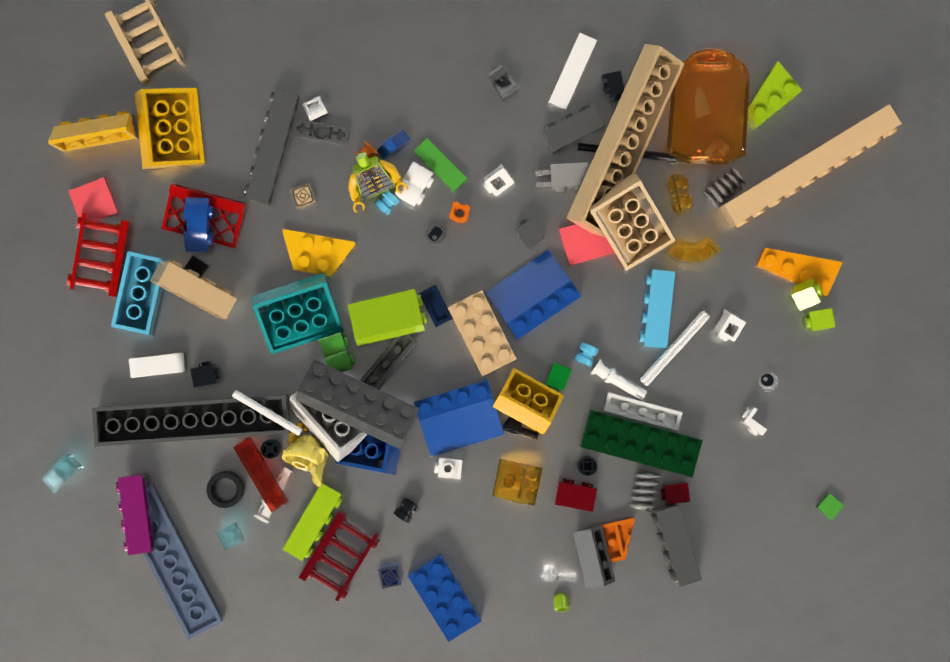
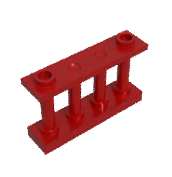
M82 213V217L77 219L76 228L80 230L72 274L68 273L66 285H70V290H74L75 284L105 289L106 292H109L108 296L116 297L129 221L121 220V224L117 225L86 220L87 214ZM90 228L113 232L115 235H119L118 242L109 244L83 239L84 229ZM81 246L111 251L112 254H115L114 262L110 261V263L80 258ZM78 265L108 270V273H112L111 281L107 280V282L76 277Z

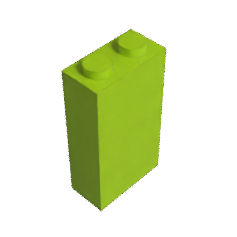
M412 289L348 304L357 346L424 331V324L427 323L425 312L420 311V306H423L421 295H417L416 290Z

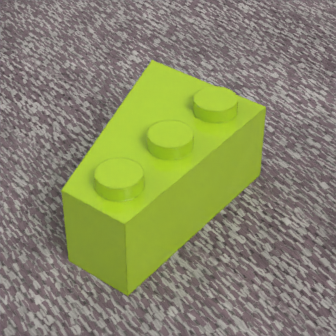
M779 61L774 64L742 115L754 130L802 91Z

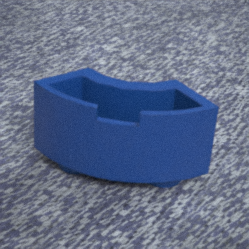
M186 197L184 207L186 231H183L186 252H209L210 245H213L210 219L213 218L214 208L210 206L209 198Z

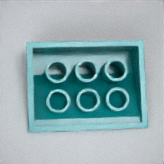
M325 273L251 296L252 307L271 355L344 331Z

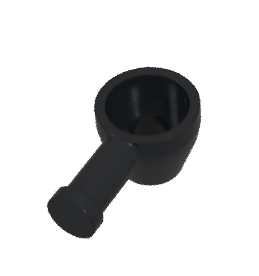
M510 416L502 428L509 433L523 435L535 441L539 435L537 431L523 428L521 422Z

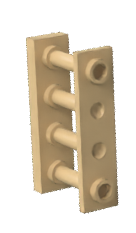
M145 0V2L121 15H115L112 11L105 13L111 28L142 84L150 81L148 78L150 72L176 59L180 65L184 63L181 59L184 57L179 46L175 47L155 9L157 7L155 0ZM150 9L154 19L129 32H124L121 27L124 21ZM157 25L159 26L163 34L162 36L138 49L132 47L130 42L133 41V38ZM166 42L168 43L172 51L171 53L148 65L141 64L139 61L141 55Z

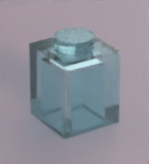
M237 523L216 533L224 550L245 540Z

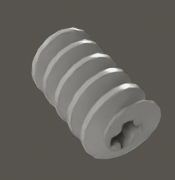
M730 168V173H723L724 178L721 176L717 178L718 183L712 181V187L709 185L705 186V191L703 192L715 208L718 207L717 200L720 203H724L723 196L729 199V192L735 195L736 187L742 190L741 183L746 185L744 178L737 169Z
M640 470L642 473L636 474L640 481L634 482L639 488L633 489V492L638 495L631 497L636 503L630 504V507L652 512L649 508H654L655 505L650 501L656 500V497L651 493H657L658 490L653 486L659 485V482L654 478H659L660 474Z

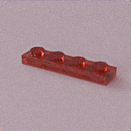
M248 437L233 447L269 510L274 513L289 502L252 438Z

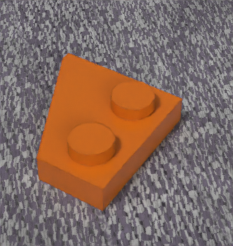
M634 517L601 524L611 563L626 559L635 521Z

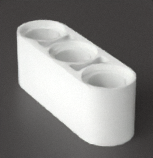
M184 353L129 359L131 378L186 372Z

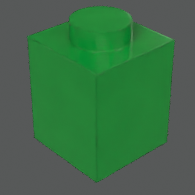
M553 363L545 384L557 392L559 390L564 391L572 369Z

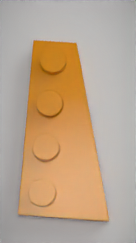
M764 248L756 266L795 284H800L814 278L816 284L819 283L823 289L822 296L827 297L843 262Z

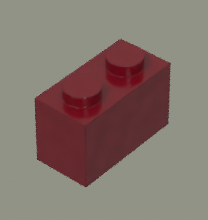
M563 478V482L558 481L555 505L593 512L597 488H594L592 483L582 482V485L574 484L575 480Z

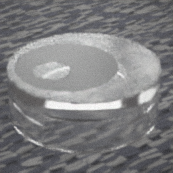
M765 372L760 375L758 385L764 391H773L778 386V378L771 372Z

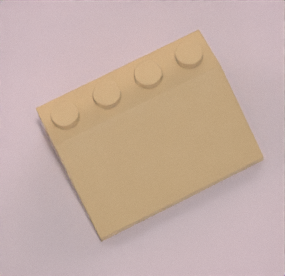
M636 173L618 182L589 209L626 271L676 241Z

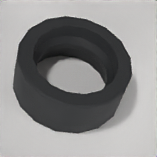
M223 471L215 474L207 484L206 492L208 499L219 508H229L236 505L244 495L243 481L233 472ZM223 478L232 480L237 488L234 498L228 501L218 499L214 492L215 484Z

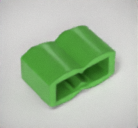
M340 332L319 339L328 366L341 372L353 369L355 360L353 354H349L347 346H350L347 335H343Z

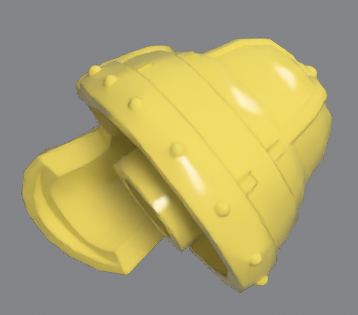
M302 435L283 450L282 459L295 468L309 471L313 476L312 482L318 487L322 485L323 470L328 454L324 446L314 435Z

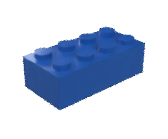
M441 553L408 573V578L448 642L481 622L480 615Z

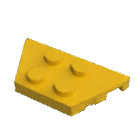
M286 229L282 231L293 270L313 274L325 273V276L329 277L333 276L356 244V242Z

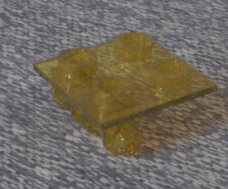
M671 174L672 177H669L668 181L669 190L675 191L671 192L670 195L676 194V197L671 199L677 200L672 202L674 212L676 211L677 215L684 212H692L693 200L687 190L689 188L688 179L684 177V174Z

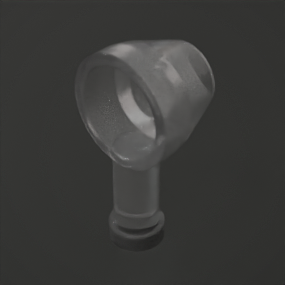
M553 565L542 567L540 582H576V573L558 574L556 567Z

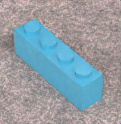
M652 269L650 273H647L646 285H649V289L644 295V304H647L646 311L642 313V323H645L644 331L641 330L640 342H643L642 346L667 348L675 272Z

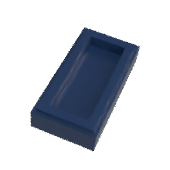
M436 285L419 293L435 327L453 319Z

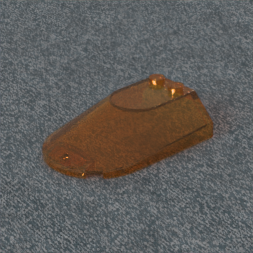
M718 49L697 51L683 62L685 64L671 93L667 153L687 164L727 165L746 155L749 73L744 63H741L735 58V55L727 51Z

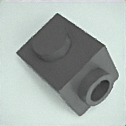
M503 64L494 68L487 75L491 84L503 99L519 89L517 83L509 75Z

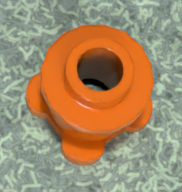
M364 141L363 148L359 152H355L357 155L366 152L369 159L374 156H380L366 141Z
M453 202L449 218L457 223H465L469 217L470 206ZM462 210L463 215L457 216L456 212Z

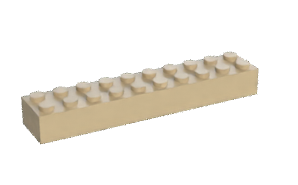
M650 44L644 45L566 217L592 234L605 237L589 209L618 182L636 173L685 64L663 47Z
M889 104L724 204L719 210L730 228L733 226L739 228L750 221L748 217L751 215L755 218L766 211V206L771 208L782 202V196H785V198L790 197L799 191V186L803 189L816 181L815 176L818 178L823 177L832 171V166L837 168L849 161L848 156L852 159L864 152L865 146L868 149L882 141L881 136L885 139L897 132V126L902 123Z

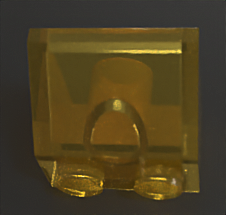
M500 458L492 496L535 506L543 468Z

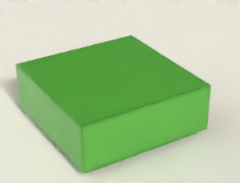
M828 493L817 505V508L830 520L844 507L831 493Z

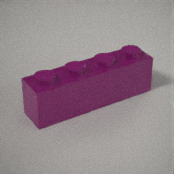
M145 474L120 477L118 482H116L117 493H120L121 498L118 506L120 513H123L121 529L125 532L126 539L123 541L124 550L128 551V555L152 552L155 549Z

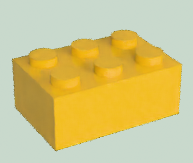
M513 368L493 408L544 435L564 395Z

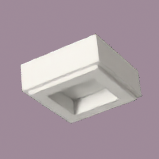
M320 96L302 104L310 121L327 113Z

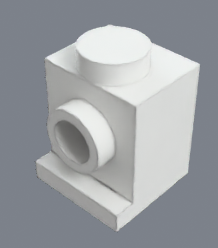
M501 163L499 167L484 177L485 183L483 185L489 193L493 192L497 196L515 182ZM496 177H500L499 182H494L493 180Z
M724 309V314L714 330L718 332L717 337L727 341L730 339L735 342L746 322Z
M440 457L439 461H435L434 473H438V477L461 479L463 459ZM446 465L452 467L450 472L445 471L444 467Z

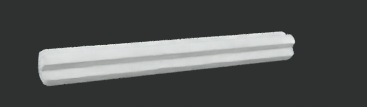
M701 311L640 378V381L648 386L710 316L705 311Z

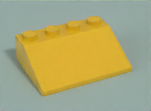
M161 88L137 91L135 93L142 168L157 169L204 164L197 88Z
M127 111L117 112L116 116L109 117L108 114L97 116V119L94 120L81 118L78 119L77 123H71V121L60 122V126H54L48 142L49 145L63 152L136 139L137 132L134 116Z

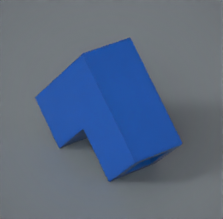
M402 130L390 137L377 149V152L383 159H386L397 149L404 146L410 138Z

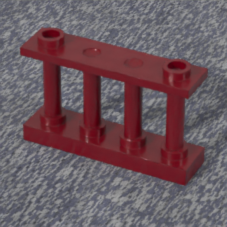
M341 510L337 513L298 577L303 581H306L307 578H314L337 592L336 601H339L340 598L345 599L350 590L347 586L370 548L375 549L380 541L377 538L379 533L376 532L371 537L346 522V513ZM343 528L368 543L363 554L337 539V536L334 535L337 529L342 530ZM327 545H334L357 559L358 562L354 569L351 570L326 555L327 552L324 550ZM323 561L348 576L343 587L317 572L315 568L316 563Z

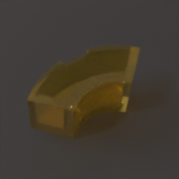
M708 236L696 243L686 242L679 238L665 254L678 262L699 263L712 258L722 249Z

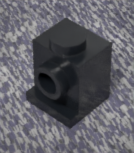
M621 71L602 74L601 81H605L603 83L604 94H608L611 102L620 100L625 89Z

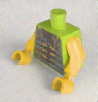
M366 152L356 156L358 164L353 166L354 172L350 175L348 184L351 199L355 203L353 206L354 212H356L355 207L358 204L362 205L363 211L365 209L360 199L365 201L396 187V191L399 194H402L399 189L400 185H404L406 190L409 189L408 185L401 181L402 177L393 164L386 160H380L377 156L369 159Z

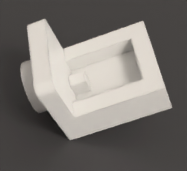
M755 406L748 407L741 416L743 417L741 422L748 426L746 430L754 436L757 434L763 436L767 429L752 419L758 409Z

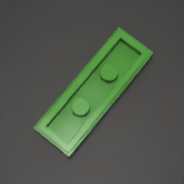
M428 138L413 151L453 192L467 180V177Z

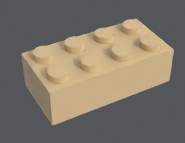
M174 260L160 261L150 282L215 317L227 319L237 300L232 296L233 292L225 288H216L215 282L209 279L198 278L200 274L193 270H183V265Z
M482 290L448 307L482 376L516 360Z

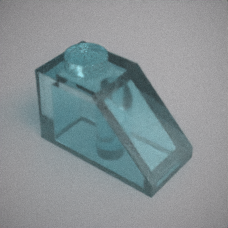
M71 453L66 454L49 469L42 480L53 493H56L84 467Z

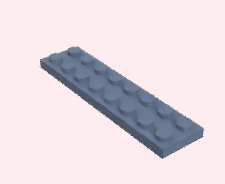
M153 485L147 487V496L155 550L143 554L187 639H190L221 623L223 620Z

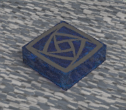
M397 565L378 569L382 589L401 585Z

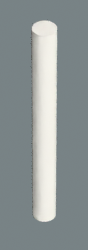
M235 390L232 397L299 436L301 434L302 428L241 392Z

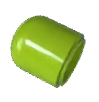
M558 593L554 596L555 611L564 612L570 609L567 594Z

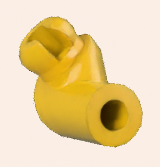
M302 421L296 424V426L303 429V432H309V429ZM290 432L287 443L290 445L299 436Z

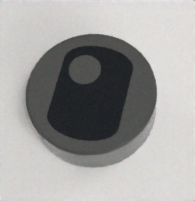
M437 224L429 226L426 230L427 240L433 244L442 242L445 237L444 229Z

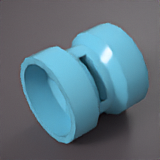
M387 190L382 193L383 197L376 199L373 204L386 215H389L392 205H397L400 200Z
M581 342L579 347L581 351L576 354L574 360L592 367L594 362L593 356L597 355L599 349Z

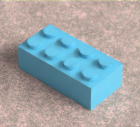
M127 251L111 327L153 335L163 288L150 282L160 261H167L166 259Z

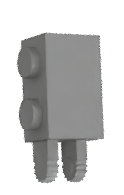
M589 162L550 164V170L535 171L536 176L550 175L551 181L536 183V188L551 187V189H555V192H566L567 188H574V191H579L589 169Z

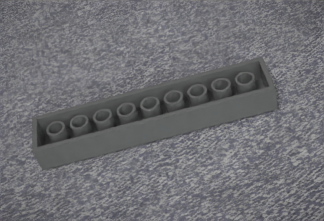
M288 395L249 397L290 421ZM236 398L92 408L95 447L290 433V430Z

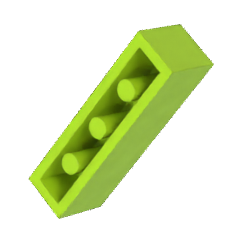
M322 482V485L317 489L282 550L301 561L305 557L309 559L314 550L312 548L314 541L319 542L324 533L321 529L324 524L329 525L334 516L331 512L334 507L339 508L343 501V498H341L343 493Z

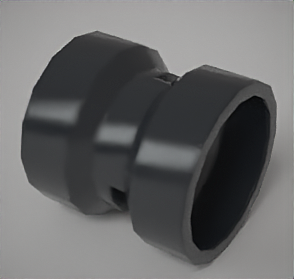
M584 456L579 459L577 467L584 476H591L597 471V462L590 456Z
M404 497L401 501L402 507L396 508L393 514L409 524L412 520V513H417L420 507Z

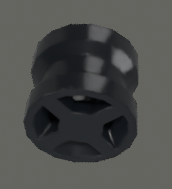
M275 439L266 440L261 445V454L268 459L277 457L281 452L280 443Z

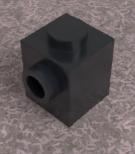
M210 361L198 363L199 367L190 369L194 388L219 383L218 379H221L219 367L216 368L215 364L210 365Z

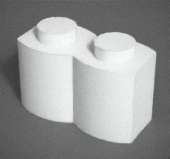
M413 162L402 182L408 185L409 189L406 190L404 185H400L399 189L402 194L396 191L395 196L414 207L417 204L421 205L426 196L423 194L426 187L430 189L435 180L432 177L434 173Z

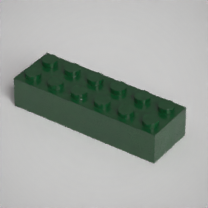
M589 409L579 446L693 478L703 440Z

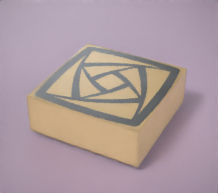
M310 184L291 190L297 208L315 203Z

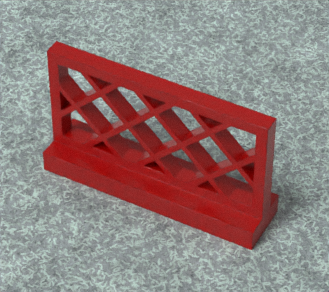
M178 184L170 185V193L161 229L183 235V231H186V226L184 225L186 221L183 222L177 213L183 210L185 206L175 210L172 205L174 197L180 198L184 205L186 197L209 198L210 206L218 208L222 215L215 220L210 219V225L212 224L217 233L213 236V243L236 248L248 203ZM231 212L239 214L237 223L233 225L230 224L226 217ZM175 214L180 225L176 227L167 226L169 217ZM224 218L228 228L220 232L214 222ZM229 229L234 235L232 243L225 241L221 235Z

